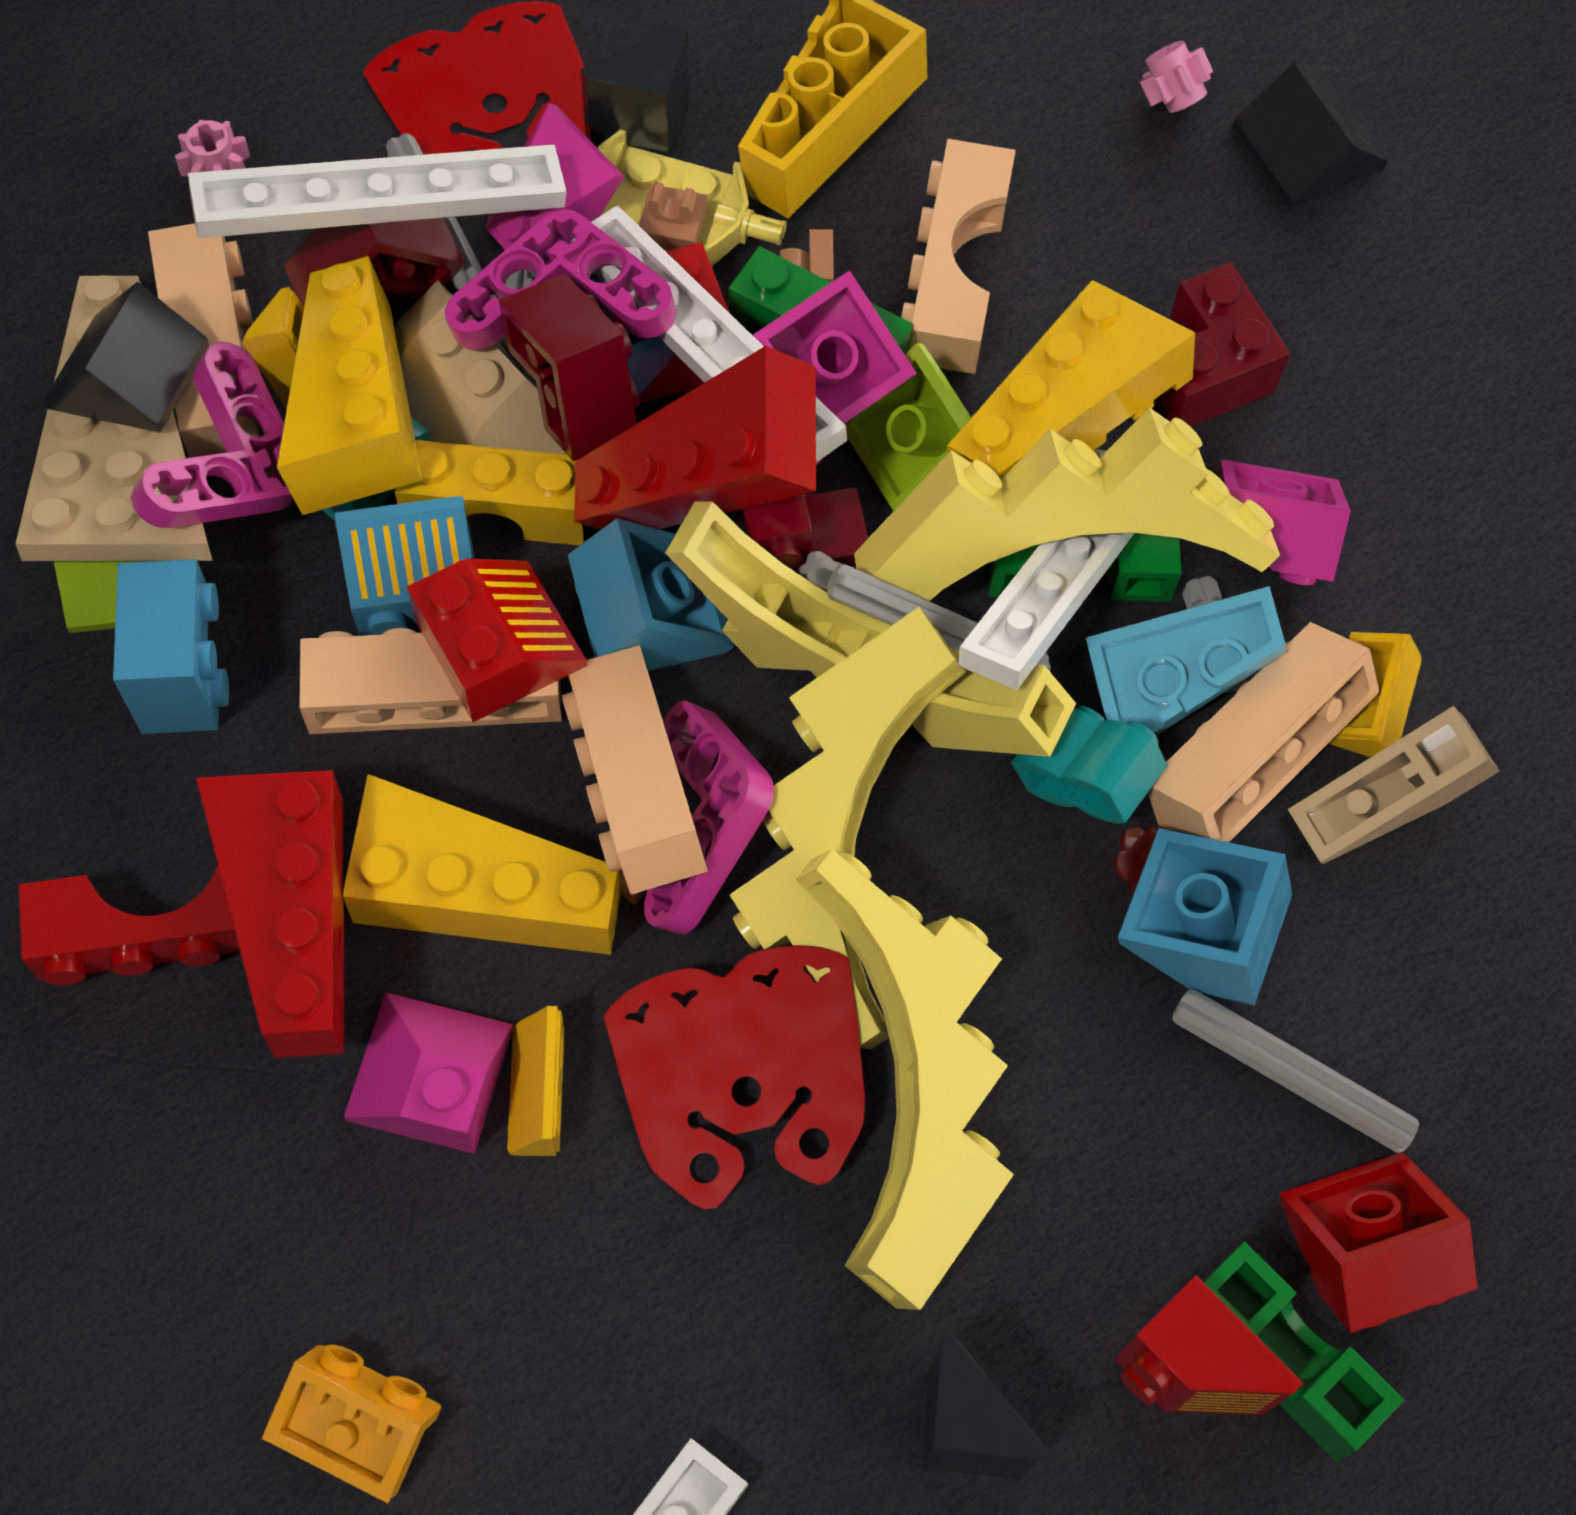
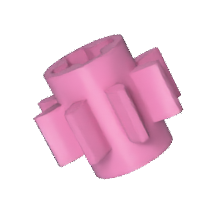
M1178 41L1161 48L1145 60L1150 71L1142 75L1144 79L1140 81V84L1150 106L1163 101L1170 113L1177 112L1193 105L1207 94L1203 82L1211 78L1209 74L1213 70L1202 47L1189 53L1185 42Z
M199 120L198 123L188 130L187 134L178 135L183 152L175 155V159L181 176H188V173L245 169L243 160L250 157L245 137H234L229 121L221 124L211 120Z

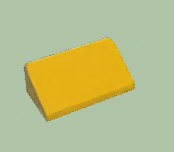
M290 287L279 290L250 326L243 338V345L286 409L304 312L303 305Z
M1350 633V640L1370 648L1379 693L1328 744L1372 757L1401 739L1421 665V654L1410 634Z
M547 1006L519 1021L513 1029L507 1142L508 1152L513 1156H557V1152H560L564 1023L558 1006Z

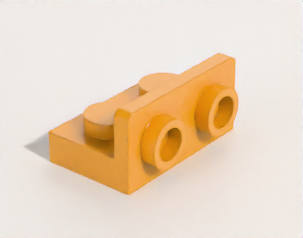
M317 1345L294 1362L262 1439L389 1503L400 1489L424 1431L436 1421L442 1406L427 1398L425 1389L416 1382L399 1376L387 1378L364 1366L363 1358L348 1348L339 1345Z

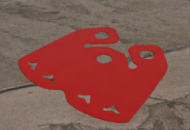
M530 1L502 5L475 15L460 32L429 30L415 34L379 53L363 72L401 135L407 133L413 136L423 155L464 152L469 149H503L496 141L465 133L453 134L450 131V126L459 123L465 128L492 134L523 123L537 102L536 97L540 93L548 94L550 101L547 104H543L527 130V139L548 104L557 105L585 135L580 72L584 65L560 5L554 3ZM541 14L546 15L536 25L532 21L523 18L524 15H531L533 17ZM501 20L504 21L501 25L500 33L483 30L485 27L496 26ZM433 45H440L431 57L417 51L420 48L430 49ZM396 59H400L398 72L381 71L383 68L391 67ZM490 94H500L506 98L507 107L500 113H489L483 108V100Z
M796 945L764 949L746 956L725 977L714 976L704 970L695 968L675 970L642 982L624 993L610 1006L604 1015V1020L641 1148L652 1171L691 1204L703 1209L717 1208L742 1178L744 1160L739 1149L701 1127L697 1129L691 1128L688 1124L689 1114L693 1111H699L704 1119L734 1135L767 1128L777 1123L796 1098L795 1093L797 1089L803 1086L810 1089L812 1094L811 1101L800 1106L775 1140L774 1151L777 1161L787 1171L816 1185L830 1182L839 1173L862 1129L865 1112V1091L859 1029L849 958L839 952L814 946ZM803 966H811L817 971L822 968H829L830 972L824 974L815 983L812 977L803 970ZM777 968L779 970L773 979L771 988L761 982L753 981L755 975L768 976L773 969ZM691 990L698 991V994L689 1001L686 1007H683L677 999L671 996L673 992L686 995ZM644 1003L649 1004L643 1023L625 1018V1015L629 1013H637ZM749 1076L759 1083L761 1095L754 1105L743 1107L734 1101L732 1087L739 1078ZM811 1128L823 1130L829 1139L827 1152L818 1159L806 1157L801 1152L799 1145L802 1134ZM700 1153L713 1155L719 1164L717 1177L709 1183L697 1182L690 1173L691 1161Z

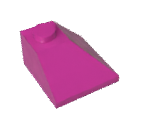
M548 104L523 147L555 145L566 188L565 207L489 214L486 229L505 250L543 217L554 211L562 209L573 210L583 215L590 222L601 216L624 179L623 174L557 105ZM560 238V239H558V240H556V241L554 242V243L556 244V243L559 242V241H564V242H566L568 245L571 243V241L568 242V241L563 240L562 238ZM548 260V261H547L546 263H544V264H545V265L550 264V260Z
M850 270L752 335L763 346L770 347L815 366L816 397L843 423L917 374Z
M1220 459L1218 467L1219 478L1228 488L1230 495L1241 503H1245L1247 500L1254 501L1267 512L1274 523L1271 533L1280 556L1269 566L1271 570L1280 572L1279 576L1282 579L1300 585H1314L1316 579L1333 582L1351 512L1339 480Z
M385 992L344 1115L345 1121L475 1154L514 1029L513 1024Z

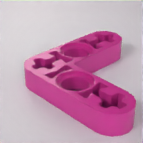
M562 209L551 212L543 217L458 290L447 302L445 317L454 339L460 346L470 350L489 348L505 336L498 299L564 273L583 293L588 291L594 296L600 310L615 322H619L629 333L640 338H653L667 332L675 323L677 310L671 288L661 276L583 215L573 210ZM560 238L568 242L575 238L574 242L570 243L569 245L564 241H559L556 244L554 243L556 240ZM548 260H550V264H548V265H545V264H544V263H546ZM615 264L621 267L619 275L609 282L597 283L590 280L591 273L601 265ZM529 270L536 273L535 279L524 288L510 289L505 286L509 276L517 271ZM634 289L636 297L645 305L652 306L657 302L658 306L653 310L645 306L637 310L634 298L630 294L631 291ZM492 294H496V295H497V297L494 296L492 299H491L490 296H491ZM472 314L477 318H482L486 316L485 319L480 321L479 323L474 319H469L465 321L466 318Z
M228 342L212 344L196 365L193 377L198 392L227 453L163 461L152 464L146 469L132 490L131 501L139 517L148 524L159 528H174L280 511L289 507L294 501L277 469L284 422L255 361L248 352L235 344ZM243 415L253 418L261 426L264 436L256 437L247 434L238 425L236 416ZM266 471L268 472L271 478L267 477V475L265 474ZM218 476L225 479L234 489L235 497L224 498L217 495L207 484L206 477ZM158 487L161 494L157 495L154 489ZM173 495H179L174 503H172L170 498L168 497Z
M681 701L669 710L663 723L677 770L702 799L692 815V820L703 857H705L706 848L712 839L711 848L704 859L708 872L648 889L644 902V914L647 922L652 926L678 935H685L692 931L700 922L766 816L772 803L774 788L769 773L717 714L688 701ZM719 754L718 761L715 765L714 770L712 771L713 763L717 755Z

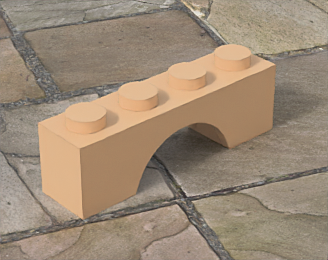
M947 139L943 162L932 160L926 195L936 196L934 208L923 207L917 242L927 243L925 256L913 255L908 289L917 290L918 293L915 304L904 302L901 318L914 324L911 348L916 343L924 344L939 368L971 374L976 373L990 292L969 280L958 267L953 255L969 240L983 234L1001 231L1016 150Z

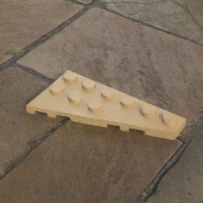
M79 276L55 380L95 314L136 282L140 283L138 276ZM48 409L15 544L21 560L171 561L197 559V561H213L203 523L174 528H159L148 524L139 517L132 505V490L150 465L186 458L174 410L161 433ZM156 487V488L154 489V491L156 492V494H157V495L161 494V493L159 492L158 487ZM173 495L168 497L170 498L171 502L174 503L179 495Z

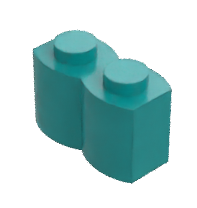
M1085 706L1073 709L1050 757L1017 754L1011 762L1027 791L1035 796L1059 806L1077 807L1093 817L1117 824L1126 823L1168 766L1158 747V739L1149 728L1136 721L1124 723L1115 720H1104L1096 711Z

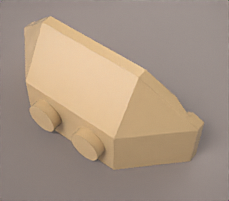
M437 281L397 321L395 328L411 417L429 430L432 442L566 454L545 431L536 382L498 342L489 348L481 350L466 349L456 342L445 317L447 302L453 295L440 281ZM470 315L469 317L466 318L465 321H467V320H469V319H474V320H476V319H475L472 315Z

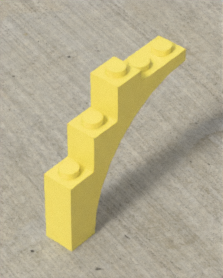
M1149 407L1100 458L1084 442L1074 439L1070 443L1049 429L1001 480L985 463L979 460H974L970 463L951 450L854 553L857 570L930 601L943 589L987 563L1034 545L1080 535L1140 533L1181 538L1224 551L1261 572L1268 568L1280 556V553L1271 533V529L1274 527L1271 517L1254 501L1247 500L1245 503H1241L1230 495L1228 488L1222 480L1206 469L1199 451L1202 441L1197 433L1181 419L1173 418L1169 422Z
M712 501L694 502L665 552L728 619L722 629L723 633L757 668L809 670L818 678L892 626L831 600L827 596V592L782 564L752 540ZM950 648L958 659L959 650ZM1036 664L1017 691L965 669L966 672L932 700L912 723L925 740L935 748L1050 757L1076 703L1045 665Z
M917 607L789 697L800 713V716L792 720L795 729L812 752L815 753L821 748L824 751L773 786L774 794L769 808L770 813L764 817L763 822L771 836L783 850L791 846L794 850L730 894V897L740 911L733 916V920L742 936L754 949L760 945L763 949L796 945L814 946L839 952L850 959L860 1048L871 1050L888 1039L889 1036L885 1018L869 989L862 961L833 917L796 881V878L811 859L831 849L838 854L844 852L854 857L856 838L871 789L895 744L923 709L966 672L964 668L958 666V659L920 607ZM803 966V970L812 977L815 983L824 974L830 972L829 968H822L817 971L811 966Z
M831 849L811 859L796 878V881L833 917L864 965L883 1009L894 1058L896 1121L889 1169L872 1218L847 1260L845 1267L896 1309L921 1310L1014 1175L997 1161L1000 1152L990 1141L976 1132L967 1130L964 1133L962 1131L1008 1066L992 1053L994 1044L984 1033L969 1024L962 1023L959 1025L957 1023L1002 958L986 946L989 942L987 936L977 926L965 919H955L952 916H948L929 923L924 927L921 924L923 918L919 911L900 897L887 896L870 881L872 877L871 872L862 862L850 854L844 852L838 854Z

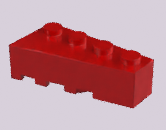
M764 346L575 461L574 522L601 530L618 518L662 529L682 524L694 502L712 501L724 513L816 491V367Z
M333 770L196 778L263 1038L275 1058L344 1054L343 798Z

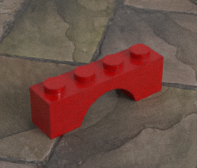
M218 865L208 885L195 899L177 910L154 916L132 915L115 909L102 899L87 875L19 884L22 961L39 981L44 980L46 983L54 985H69L83 981L86 978V974L111 970L118 975H139L152 970L154 964L175 961L188 966H202L218 961L220 955L240 952Z

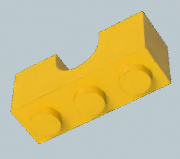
M415 440L423 481L396 488L395 495L398 504L463 496L467 517L486 513L509 518L522 528L524 540L579 546L585 542L587 525L574 522L575 461H572L568 455Z

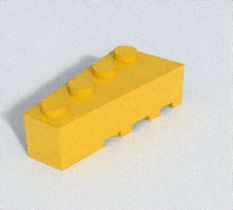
M829 0V5L823 15H817L807 30L808 40L798 56L792 55L784 68V80L776 93L768 95L738 145L740 165L747 195L784 217L789 218L927 79L925 28L872 0Z
M369 256L336 264L329 268L312 272L309 276L277 469L302 515L423 481L391 307Z
M1092 280L947 445L948 453L951 450L970 463L974 460L985 463L998 475L1000 480L1049 429L1070 443L1074 439H1078L1094 451L1106 442V434L1129 417L1134 421L1137 420L1149 407L1151 409L1154 407V399L1171 387L1177 391L1193 379L1195 332Z
M367 775L342 896L353 923L607 955L612 954L621 896L618 870L610 873L607 863L375 776Z

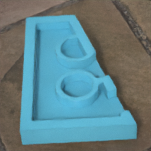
M1270 586L1086 637L1106 720L1124 723L1136 721L1149 728L1155 736L1288 652Z

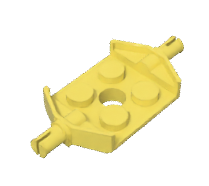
M621 129L597 147L624 176V179L601 215L618 205L639 225L650 184L659 182L663 183L665 187L681 190L691 188L697 193L707 194V212L698 243H703L711 266L716 264L739 243L745 244L748 236L774 243L777 246L781 245L787 222L754 214V210L749 209L748 196L739 162H734L733 174L731 175L627 146L626 131Z

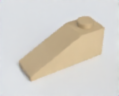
M1452 706L1290 807L1288 811L1320 863L1324 864L1449 803L1498 773L1499 769L1467 720Z

